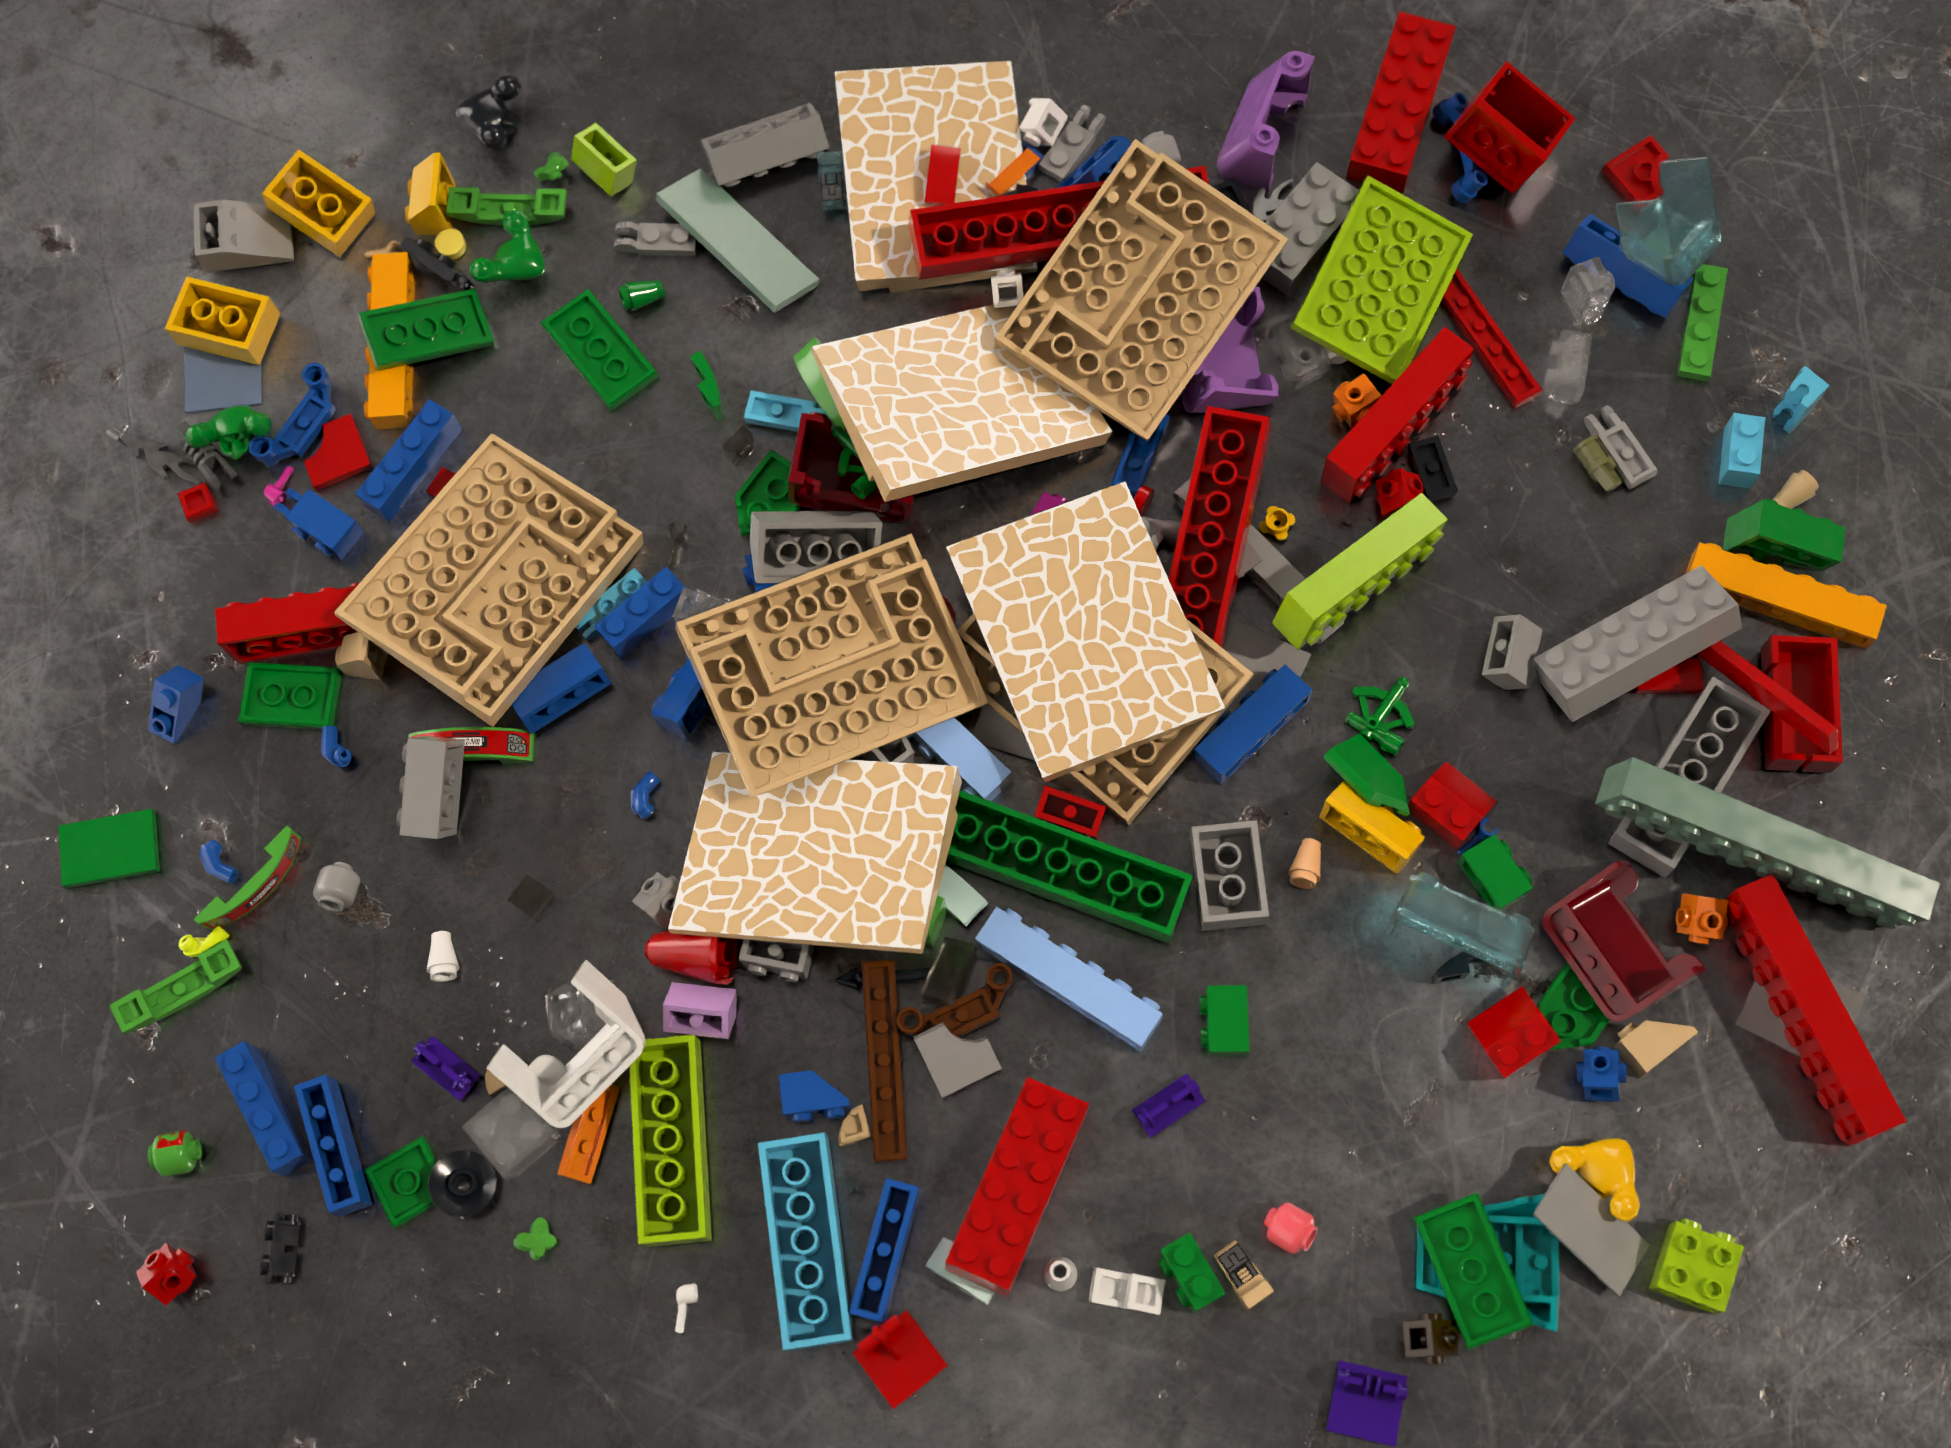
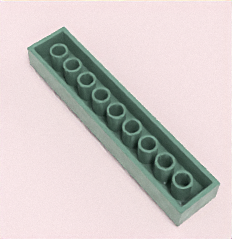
M1633 757L1606 768L1595 805L1605 808V813L1616 818L1627 817L1635 820V825L1642 829L1662 831L1666 833L1665 837L1678 843H1685L1686 841L1696 845V850L1707 855L1718 854L1725 857L1726 862L1730 865L1741 868L1747 866L1757 870L1756 874L1762 878L1773 873L1775 878L1786 882V887L1798 892L1809 891L1816 894V899L1827 904L1838 903L1847 907L1846 911L1850 914L1877 919L1876 923L1882 927L1896 929L1897 926H1913L1914 923L1929 921L1940 885L1939 882Z

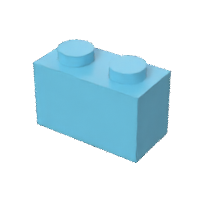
M1733 413L1724 427L1719 485L1746 489L1752 487L1760 475L1765 417Z

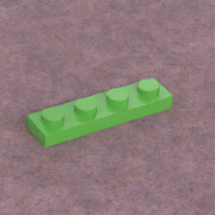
M1697 263L1694 268L1677 373L1679 377L1706 382L1711 377L1728 268Z

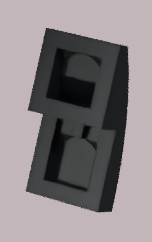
M1497 940L1471 947L1452 957L1431 977L1432 983L1436 984L1466 978L1470 973L1468 964L1494 960L1500 953Z

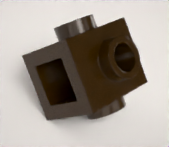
M1441 1313L1420 1314L1421 1320L1403 1322L1406 1358H1424L1425 1364H1445V1357L1459 1356V1333L1456 1320H1442Z

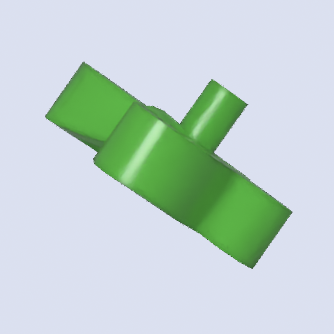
M554 151L549 155L546 166L537 168L534 171V175L539 181L547 179L552 181L556 178H561L562 174L560 171L568 166V162L558 151Z
M541 1217L532 1223L530 1233H520L513 1240L514 1247L521 1251L529 1252L530 1257L535 1261L544 1255L545 1250H551L557 1242L556 1237L549 1234L546 1220Z

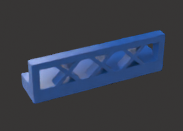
M1111 136L1056 188L1098 182L1101 174L1111 173L1114 170L1120 157L1130 147V141L1126 136Z

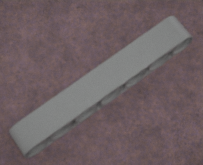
M1191 478L1173 493L1175 502L1183 511ZM1250 524L1247 540L1263 561L1246 574L1280 607L1286 594L1306 578ZM1344 621L1334 629L1331 626L1325 629L1324 635L1316 643L1321 644L1342 626Z

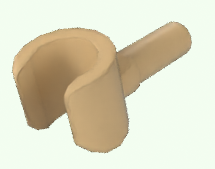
M393 240L386 248L366 251L365 256L366 258H372V254L398 253L405 250L399 247L401 245L399 242Z

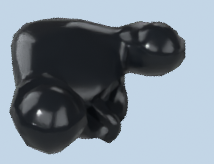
M511 75L503 76L496 80L489 89L466 99L456 110L460 123L477 136L487 148L493 150L502 149L506 144L507 137L512 133H517L518 125L516 124L515 116L506 107L505 102L520 94L522 87L519 79Z

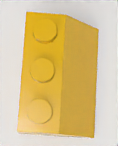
M1345 780L1325 800L1319 818L1397 875H1399L1425 839L1421 835L1422 831L1414 823L1408 820L1404 822L1394 815L1395 811L1389 806L1381 804L1380 807L1368 804Z

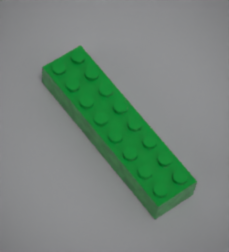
M960 790L955 807L958 817L946 862L1162 942L1170 943L1190 890L1193 875Z

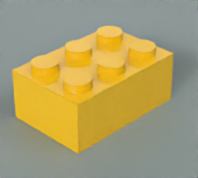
M299 149L262 192L266 207L338 257H341L375 215L371 198Z
M186 276L164 329L177 345L260 365L281 313L268 296Z

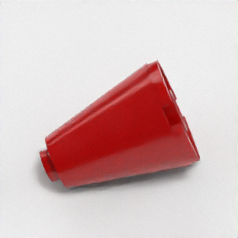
M668 930L654 933L650 940L646 941L644 953L652 966L717 985H728L734 978L728 977L730 970L737 969L739 939L673 934Z

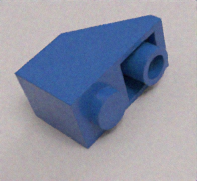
M177 665L154 679L147 731L173 744L177 742L201 704L204 677Z
M812 1070L779 1074L782 1112L786 1119L792 1118V1123L809 1122L812 1120L811 1116L825 1114L826 1119L840 1118L845 1116L844 1111L852 1110V1104L849 1099Z

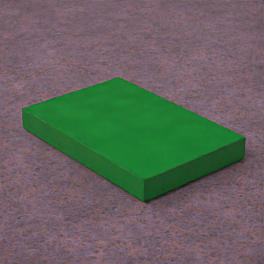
M248 662L238 722L241 725L322 729L323 726H334L342 671L338 667Z
M153 809L58 825L61 883L66 889L160 872L156 811Z

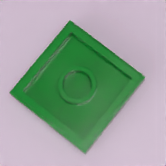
M424 1136L364 1169L394 1229L436 1206L429 1194L428 1180L433 1167L438 1161Z

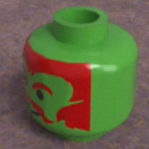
M185 1130L160 1134L154 1139L153 1144L148 1147V1161L153 1171L157 1170L164 1177L191 1172L196 1166L197 1159L202 1157L200 1141L198 1139L194 1140L190 1132Z

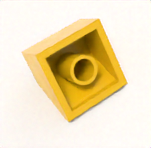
M440 152L433 153L413 168L412 180L408 181L410 204L405 207V219L411 225L416 235H438L443 230L451 229L452 217L448 216L446 211L449 187H455V181Z

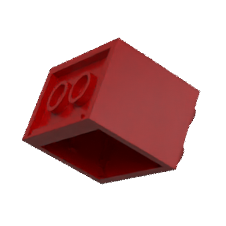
M1506 61L1475 95L1444 138L1514 194L1546 161L1576 118Z

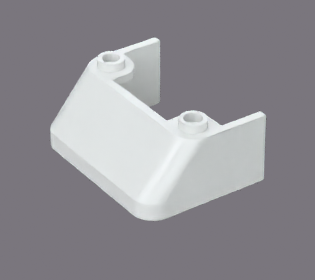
M587 960L581 964L571 983L594 1003L597 1015L607 1024L566 1065L554 1056L541 1055L535 1058L528 1066L503 1044L487 1066L491 1073L545 1121L557 1128L570 1126L640 1056L646 1042L643 1031L625 994Z

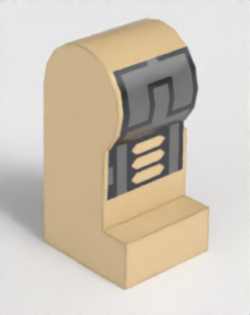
M1235 1240L1212 1256L1246 1311L1274 1292L1270 1284L1263 1278L1254 1263H1251L1244 1250Z

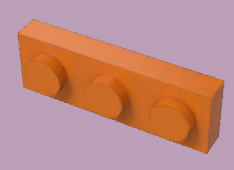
M611 1084L572 1123L557 1175L587 1184L592 1183L620 1087Z

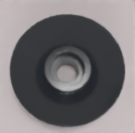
M470 1150L454 1151L442 1157L433 1167L428 1180L429 1194L433 1203L442 1212L456 1217L470 1216L484 1209L492 1200L497 1185L496 1173L489 1160L483 1155ZM460 1182H468L470 1184L468 1190L461 1192L457 1189V1185Z

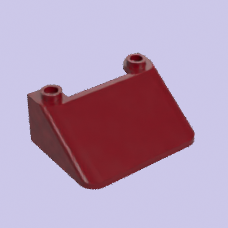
M1619 860L1548 908L1542 920L1545 931L1603 1014L1608 1019L1616 1022L1631 1018L1707 971L1702 962L1692 954H1680L1667 961L1624 900L1636 890L1639 878L1629 861Z

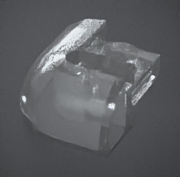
M571 980L558 983L544 993L547 1023L552 1038L556 1037L562 1045L573 1049V1053H578L607 1024L597 1015L594 1003L571 983Z

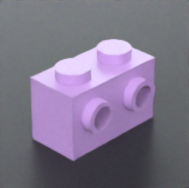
M671 983L663 1003V1032L723 1039L729 1038L736 1018V989Z

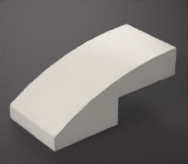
M1093 1268L1088 1302L1160 1315L1165 1280Z

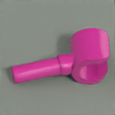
M290 466L286 467L275 484H269L264 489L267 502L272 506H275L277 502L283 504L286 500L287 495L282 489L294 471Z

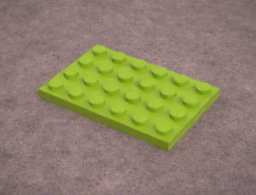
M1367 176L1290 328L1393 384L1411 364L1473 234L1376 179Z

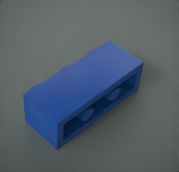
M666 566L594 627L601 639L622 660L692 600L686 587Z
M583 643L577 648L571 649L553 663L544 666L513 702L512 706L529 732L533 734L612 683L587 644Z

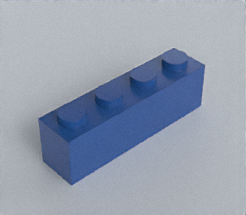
M1589 214L1579 224L1562 253L1569 257L1574 264L1583 266L1594 273L1599 280L1610 283L1621 290L1626 297L1634 298L1645 305L1650 312L1661 315L1664 318L1674 309L1693 280V277L1592 214Z
M431 399L428 400L355 493L365 508L388 523L391 522L462 431V427L455 415Z
M1286 664L1278 671L1276 669L1271 670L1262 680L1263 685L1256 692L1253 690L1247 692L1239 702L1241 706L1233 713L1231 711L1226 712L1218 720V727L1211 734L1206 732L1196 744L1194 760L1220 785L1311 701L1313 689Z
M242 1041L215 1057L271 1172L286 1176L312 1161L314 1158L257 1047Z
M325 1074L295 1085V1093L328 1213L342 1217L372 1206L338 1081Z
M886 1178L849 1314L881 1324L886 1322L921 1194L918 1186Z

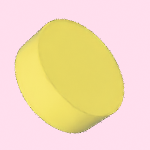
M446 229L437 235L435 247L439 254L443 253L455 260L466 251V241L458 230Z

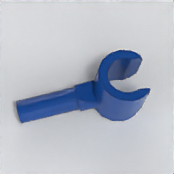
M1490 818L1483 819L1477 826L1475 835L1457 851L1458 855L1461 857L1463 853L1481 841H1484L1493 834L1496 835L1499 827L1494 832L1488 833L1484 830L1483 826Z

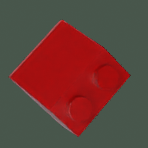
M1446 761L1431 775L1408 805L1412 816L1457 851L1498 801Z
M1523 986L1467 1022L1505 1079L1562 1042Z

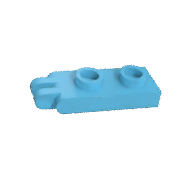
M750 391L744 421L749 424L798 432L801 413L819 412L825 414L827 419L828 415L823 409L818 408V403L813 401Z
M633 568L601 595L575 628L579 632L585 630L583 637L587 641L591 640L598 634L594 626L647 581Z

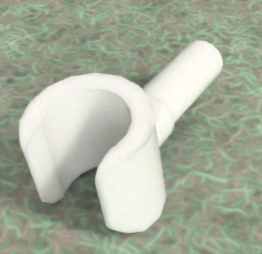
M686 1284L677 1290L678 1315L675 1332L683 1333L687 1303H697L698 1301L696 1284Z

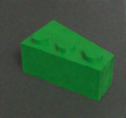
M1763 499L1727 518L1723 550L1734 553V550L1752 552V558L1763 560L1764 555L1783 558L1782 564L1824 571L1842 562L1846 527L1834 524L1828 518H1816L1806 514L1801 509H1790L1778 505V502L1774 500Z

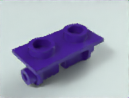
M433 1036L426 1043L420 1041L413 1049L416 1055L411 1062L459 1101L463 1099L481 1077V1074Z
M1185 1074L1132 1109V1112L1148 1136L1152 1138L1206 1101L1201 1095V1090L1195 1080H1191L1188 1074Z

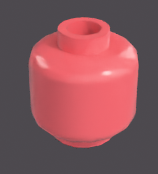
M1288 1202L1282 1204L1278 1209L1275 1207L1271 1208L1264 1221V1225L1268 1227V1240L1292 1254H1296L1301 1250L1307 1251L1313 1243L1318 1230L1314 1226L1312 1214Z

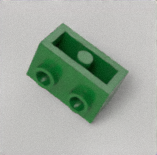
M1191 1233L1160 1249L1159 1253L1162 1258L1158 1260V1263L1167 1278L1173 1276L1179 1286V1289L1175 1292L1185 1309L1191 1307L1193 1313H1196L1226 1294Z

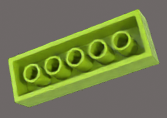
M1423 493L1419 494L1286 594L1272 624L1297 650L1307 643L1312 646L1324 635V630L1329 626L1333 629L1339 626L1347 617L1346 613L1352 609L1355 612L1360 610L1368 602V597L1374 592L1377 595L1381 594L1391 584L1390 580L1395 576L1399 579L1411 570L1413 567L1412 563L1416 560L1423 562L1434 551L1432 546L1444 535L1441 530L1448 519Z
M695 1035L645 1039V1047L642 1053L630 1065L638 1244L643 1247L712 1241L701 1041Z

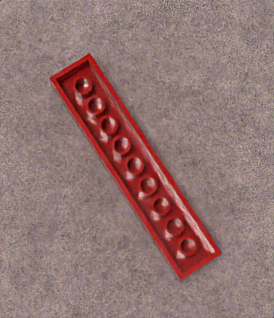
M1206 166L1186 168L1209 184ZM1105 181L911 209L908 225L919 280L1050 260Z

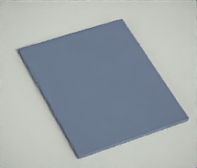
M184 346L185 413L226 409L238 404L248 406L262 404L261 363L256 365Z

